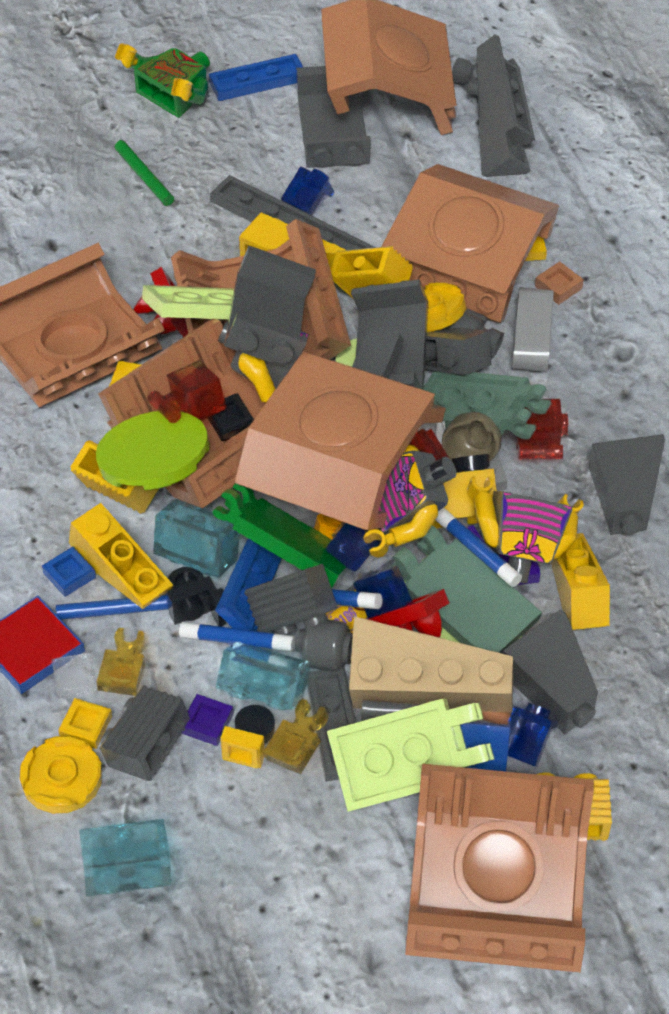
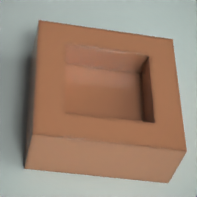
M559 261L536 277L535 287L537 289L554 290L553 301L559 305L583 288L584 279Z

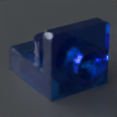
M300 166L282 195L281 201L312 215L323 196L332 197L335 191L329 183L330 178L325 173L315 168L310 171Z
M342 522L333 532V539L326 546L325 550L351 572H356L370 555L369 550L376 547L378 542L374 540L371 543H365L363 537L366 532L359 527Z
M398 565L380 572H372L353 582L358 592L379 593L382 596L380 609L364 608L368 619L406 606L413 601Z
M528 702L526 709L514 706L507 724L510 725L509 757L538 767L552 729H556L558 721L548 718L551 710Z

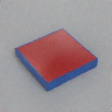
M38 595L0 620V672L20 694H23L85 652L84 643Z

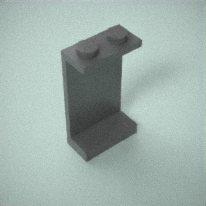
M326 66L296 68L297 98L306 168L370 164L371 138L366 136L360 93L349 95L350 111L337 114L327 91Z
M248 246L236 276L224 346L291 369L302 354L307 343V338L300 336L304 302L315 278L316 269Z
M420 280L370 285L352 289L351 295L359 310L356 356L368 329L400 332L404 342L388 379L424 390L429 301Z

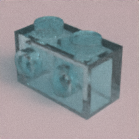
M174 499L155 515L153 554L169 559L173 563L183 564L199 570L203 574L220 578L238 560L240 533L232 529L234 526L232 523L216 518L212 512Z
M235 642L223 651L215 688L227 691L229 695L239 699L252 698L266 702L267 706L274 709L292 710L303 700L311 662L241 642Z
M164 819L79 829L86 897L171 885L170 853Z

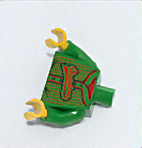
M125 43L119 44L115 59L121 60L126 68L134 69L136 93L177 118H180L193 104H203L208 90L206 69L210 66V60L205 53L198 51L190 57L177 48H171L159 55L144 57L137 54V50L134 47Z

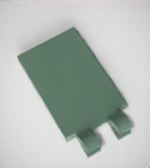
M434 371L424 385L425 391L435 393L434 404L446 408L443 418L445 429L459 414L475 411L489 416L501 430V435H503L505 430H509L519 438L529 439L536 430L535 425L526 424L531 416V411L536 414H545L551 405L550 400L541 399L547 390L546 386L541 384L530 385L528 377L476 372L461 375Z
M433 525L428 533L417 543V547L428 555L422 562L418 563L413 553L405 547L393 556L396 562L391 566V569L397 576L406 581L402 592L410 599L441 589L445 590L450 603L439 609L442 627L462 644L502 654L504 649L517 641L540 620L542 612L515 588L507 584L459 540L455 539L448 545L442 534Z

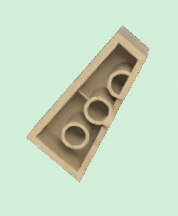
M354 616L349 682L353 709H362V700L425 704L447 698L449 709L471 703H480L482 712L513 713V656Z

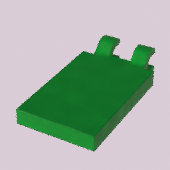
M234 483L233 488L242 493L243 500L238 492L233 489H227L222 493L221 497L226 499L224 504L230 510H226L219 505L212 512L216 518L232 523L234 525L233 530L300 570L323 563L331 588L351 568L357 557V554L265 499L260 498L257 500L253 489Z

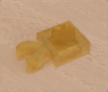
M118 628L114 635L117 651L105 650L96 681L98 691L136 696L145 666V657L141 654L145 648L144 632L138 631L137 638L133 642H125L124 628Z
M302 699L295 708V721L291 723L284 719L282 720L263 751L265 758L301 775L321 742L314 731L323 728L328 721L329 715L325 707L320 706L314 716L306 717L311 710V706L307 700Z

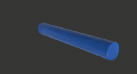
M167 594L162 595L144 609L140 608L129 598L56 605V615L61 620L168 610Z

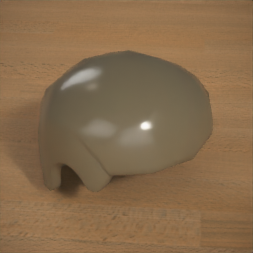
M475 411L462 413L456 416L445 429L442 435L441 447L451 461V458L489 454V461H491L501 448V430L489 416Z

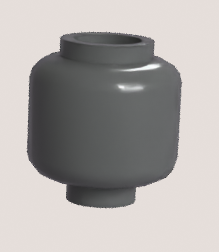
M328 619L316 625L309 624L305 629L298 631L295 644L296 652L301 653L305 666L336 672L341 670L345 664H351L353 633L350 632L349 626L342 621Z

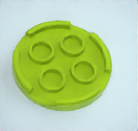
M153 411L129 418L109 430L97 446L96 460L102 477L116 487H121L123 484L143 486L144 490H153L175 484L197 470L196 464L203 458L205 453H208L210 442L204 424L193 415L180 411Z

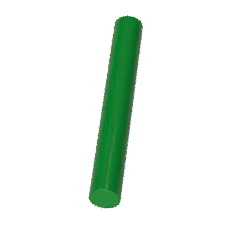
M119 140L114 146L115 150L164 206L171 205L174 202V196L124 140Z

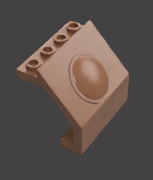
M349 0L321 9L327 91L337 114L350 111L349 95L370 89H378L426 104L433 113L440 134L444 135L453 132L451 119L456 118L454 106H457L445 23L380 0Z
M436 164L420 172L381 247L393 246L397 253H401V257H405V260L412 264L413 269L409 281L420 280L424 290H426L425 285L429 283L455 285L460 288L461 294L464 295L466 310L469 308L490 320L501 323L505 320L516 278L537 236L545 239L551 236L559 205Z
M295 219L286 226L289 240L280 247L266 252L316 269L315 278L304 302L301 331L309 334L303 351L330 360L351 346L320 230L317 227ZM179 250L171 256L177 286L234 289L237 272L244 256L220 261H208ZM185 318L188 334L210 319ZM229 319L218 320L221 321L222 326L224 328L225 323L228 322Z
M99 242L0 287V360L39 408L113 373L118 361L134 363L162 349L156 337L165 331L160 319L157 318L146 324L117 292L101 261L105 254Z
M210 319L98 393L111 419L107 422L111 428L134 416L164 410L188 413L198 418L204 424L210 442L208 453H205L203 458L196 464L197 470L185 479L165 487L174 498L200 508H204L221 496L225 490L233 487L249 427L239 434L221 441L205 413L199 411L205 410V406L235 393L239 394L254 419L266 404V402H261L254 384L231 368L230 365L235 352L233 349L225 347L223 343L218 342L223 330L222 323L218 319Z
M303 351L249 426L234 483L365 530L384 528L387 513L380 511L379 508L390 473L418 429L425 423H442L446 408L434 404L435 393Z
M422 764L405 955L581 973L585 947V928H582L586 848L594 794V780Z

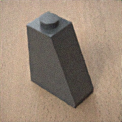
M663 434L592 444L588 467L610 535L634 534L647 530L665 444Z
M560 609L504 649L502 654L513 656V685L563 734H567L576 726L582 728L592 720L596 713L595 705L598 690L568 617Z

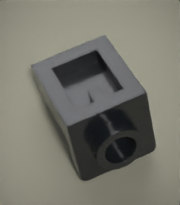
M210 575L167 591L169 615L174 625L196 620L208 612H211L217 626L222 627L226 625V621L215 611L224 590L222 587L216 589Z

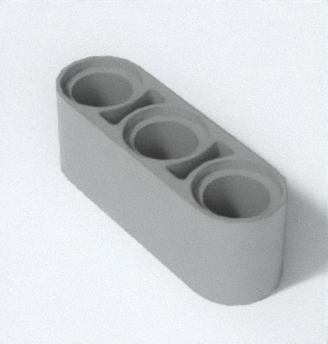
M519 287L512 369L547 372L554 290Z

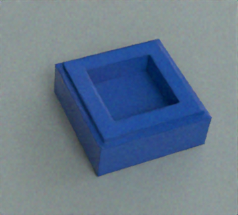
M73 546L42 565L43 574L64 597L96 578L95 569Z

